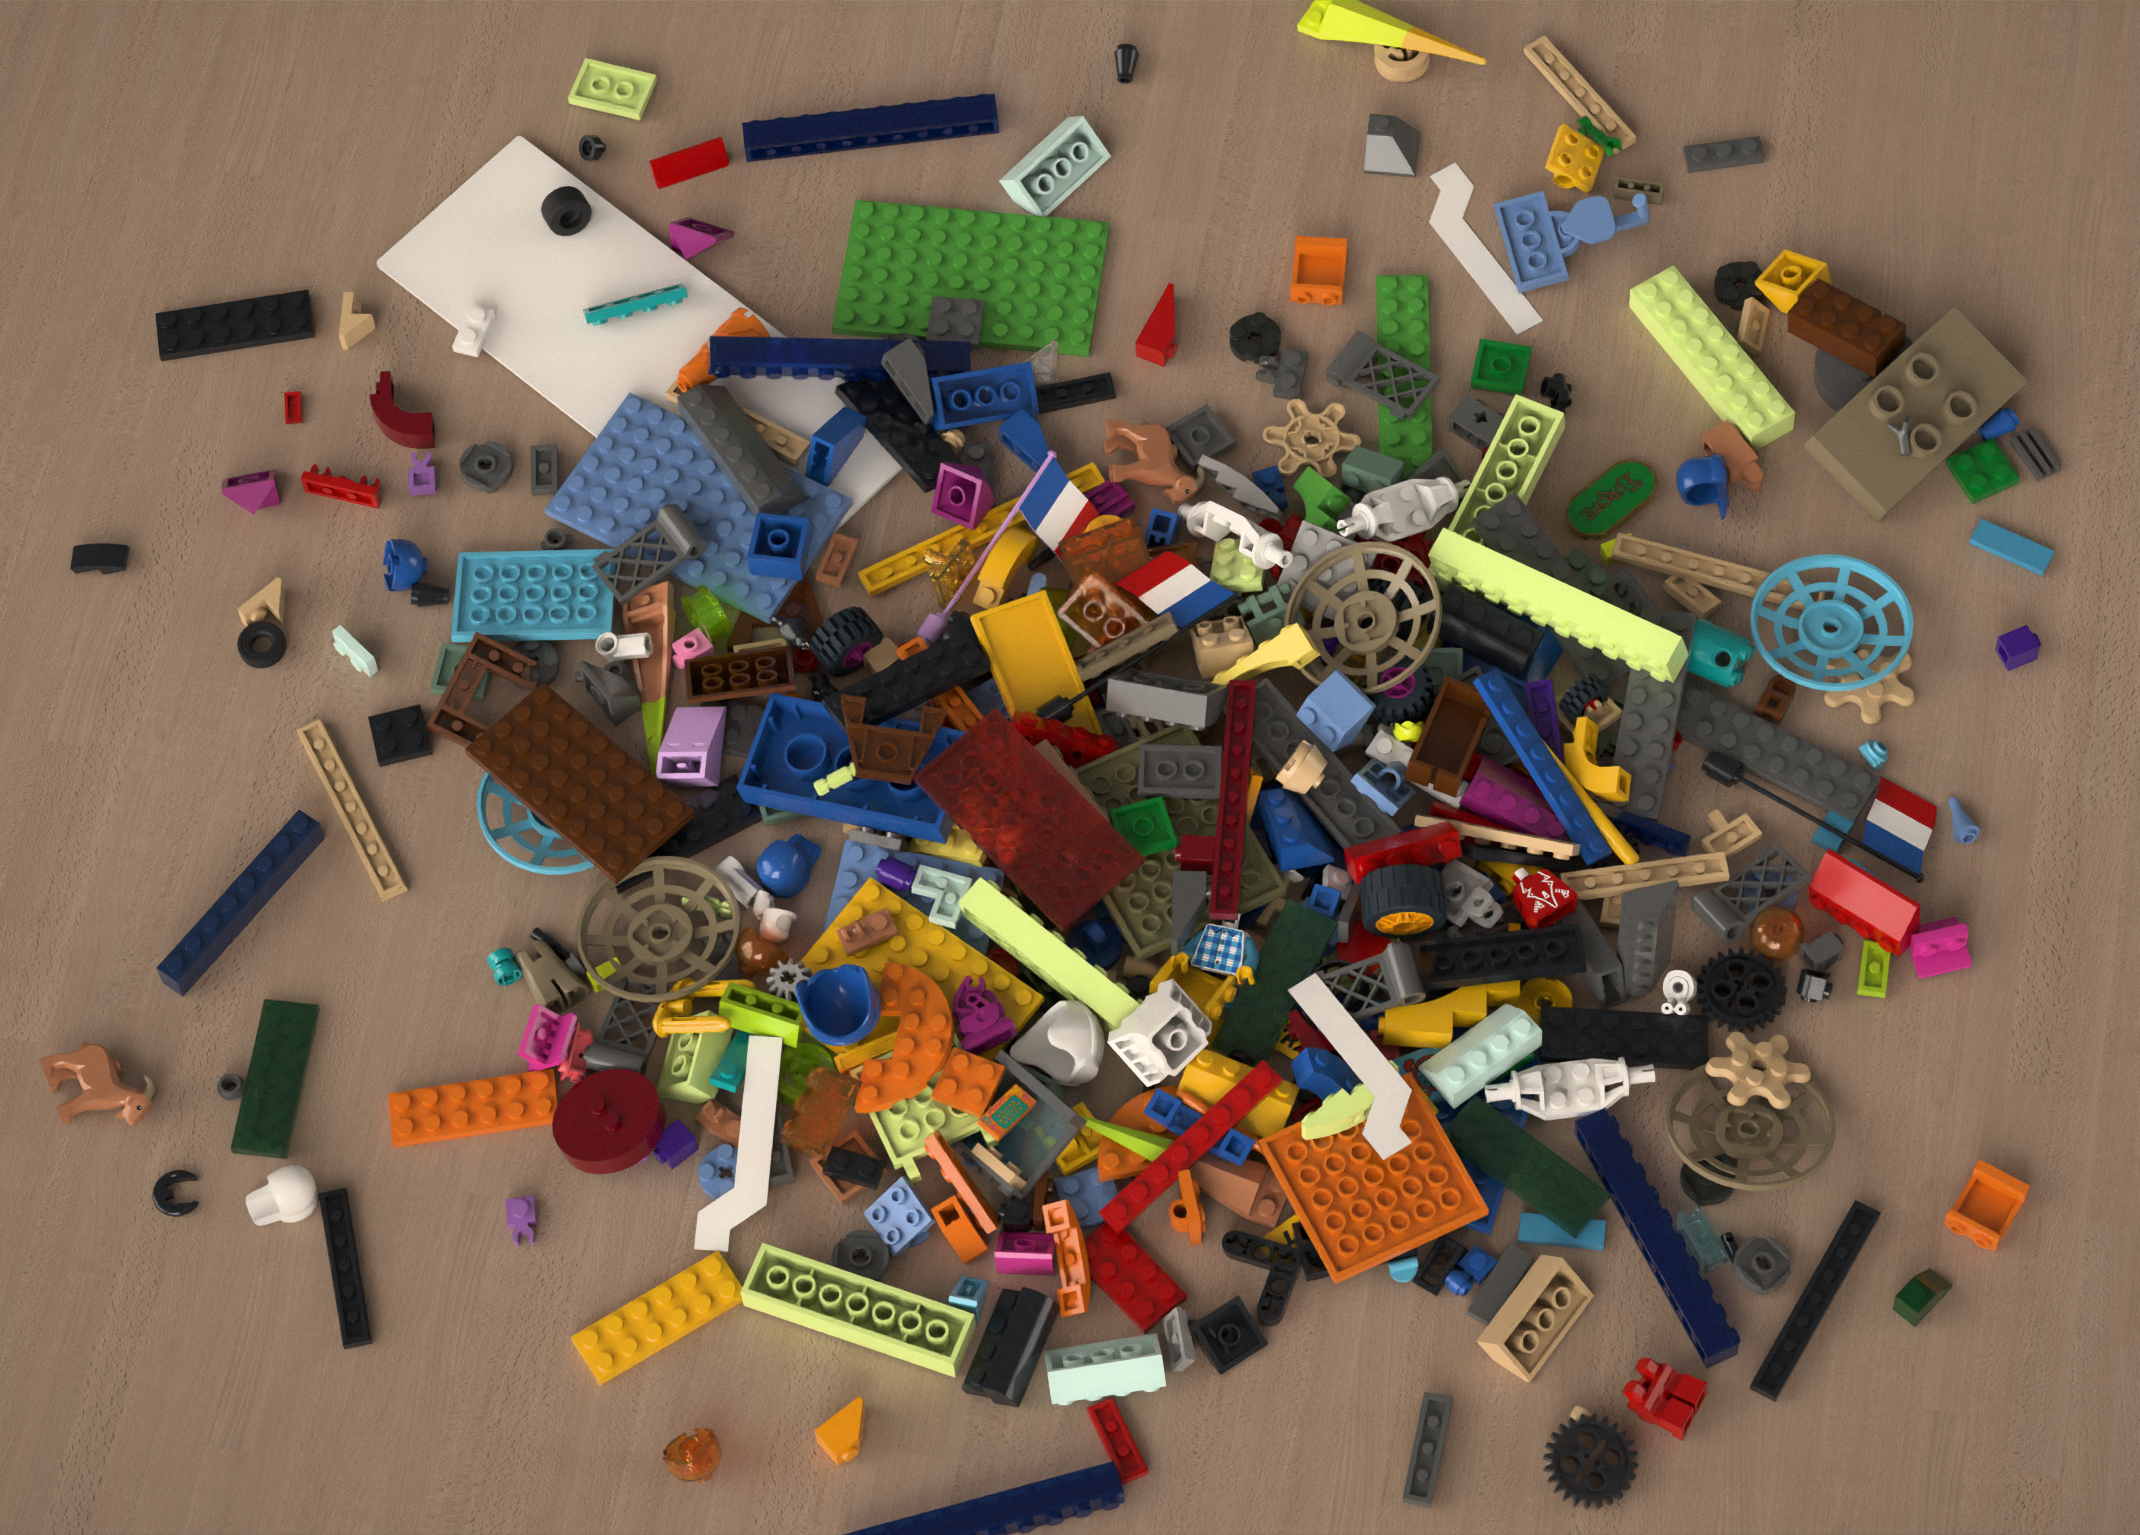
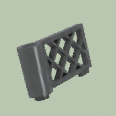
M1361 331L1355 332L1325 370L1326 379L1331 385L1335 387L1348 386L1391 409L1390 414L1401 420H1404L1405 417L1411 420L1441 381L1439 376L1376 344L1370 336ZM1380 354L1387 358L1388 363L1373 366L1372 361ZM1405 367L1409 370V375L1394 378L1392 369ZM1390 370L1391 379L1376 382L1374 373ZM1372 375L1373 383L1361 385L1356 382L1360 376ZM1426 378L1430 381L1426 387L1415 389L1414 380ZM1411 381L1412 390L1397 393L1395 384ZM1393 386L1394 394L1386 396L1378 394L1377 388ZM1414 396L1415 401L1409 409L1399 405V399Z
M667 504L659 510L657 519L610 553L605 551L593 559L595 564L592 565V568L623 606L687 559L692 560L703 554L707 549L708 542L677 504ZM656 530L660 533L659 544L646 543L647 536ZM630 548H639L637 560L624 559L626 551ZM645 549L657 550L655 561L643 560ZM663 550L674 551L677 555L669 562L661 561ZM609 563L618 564L616 575L604 574L601 569ZM623 564L636 565L634 576H621ZM641 566L654 567L653 573L649 577H639ZM619 582H632L631 589L621 596L618 592Z
M1779 844L1774 847L1770 845L1758 853L1759 858L1731 876L1729 881H1724L1713 890L1704 889L1693 895L1690 904L1692 911L1725 943L1729 944L1737 941L1744 933L1745 927L1812 881L1811 875ZM1778 855L1783 859L1782 866H1769V861ZM1752 873H1762L1760 882L1747 881V877ZM1767 873H1781L1780 881L1766 882ZM1786 874H1799L1801 876L1794 882H1785ZM1729 889H1739L1738 897H1726L1724 893ZM1745 889H1759L1757 897H1743ZM1764 889H1778L1777 894L1773 897H1763ZM1742 904L1756 905L1755 909L1746 916L1741 912Z
M1395 941L1386 946L1387 949L1379 955L1326 974L1323 970L1315 973L1325 985L1330 987L1329 990L1332 994H1334L1335 990L1348 994L1342 1004L1345 1009H1347L1353 997L1365 1002L1361 1010L1356 1013L1346 1010L1355 1021L1400 1005H1413L1422 1001L1426 996L1408 944L1402 943V941ZM1380 964L1382 971L1377 980L1364 976L1370 966ZM1348 974L1357 977L1350 990L1338 985L1342 977ZM1362 980L1374 985L1367 998L1355 993ZM1380 987L1389 991L1391 1000L1377 1003L1373 1001V998Z
M627 978L614 985V987L626 991L629 984L639 987L642 991L639 994H656V985L639 984ZM668 986L667 993L671 990V986ZM615 995L596 1042H593L591 1046H587L584 1051L583 1062H586L587 1069L598 1072L609 1069H627L645 1076L648 1060L658 1035L653 1029V1024L644 1027L640 1019L652 1013L655 1014L660 1003L654 1005L653 1002H648L649 1008L636 1013L632 1004L638 1001L625 998L621 1001L622 997ZM628 1006L632 1015L618 1020L615 1015L617 1010ZM636 1021L641 1030L627 1035L623 1026ZM619 1029L623 1038L616 1041L605 1039L607 1033ZM645 1036L647 1040L645 1050L633 1047L631 1041Z

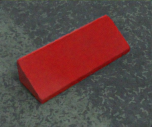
M722 137L649 161L652 177L658 189L729 166Z

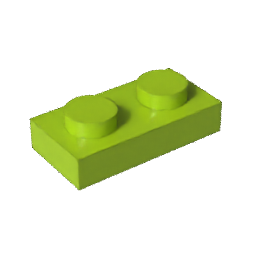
M1863 941L1857 995L1885 998L1891 952L1884 951L1878 942Z

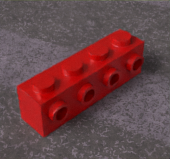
M1015 710L1004 737L1006 751L1020 755L1046 739L1051 746L1055 745L1060 750L1067 766L1071 765L1074 769L1119 750L1118 740H1115L1110 735L1091 733L1083 727L1064 725L1059 720L1044 719L1029 711L1021 712Z
M1449 821L1344 848L1348 874L1357 884H1360L1361 879L1369 872L1378 868L1399 864H1418L1421 866L1435 863L1447 864L1454 861V858L1462 856L1458 830Z

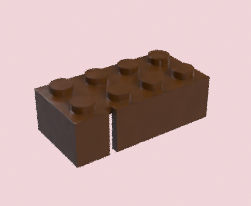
M1819 278L1804 293V298L1801 297L1788 311L1789 333L1874 378L1879 375L1905 345L1906 324L1888 314L1882 317V311Z
M1447 676L1445 677L1410 757L1404 779L1428 787L1429 783L1434 785L1433 790L1456 798L1492 715L1476 687Z

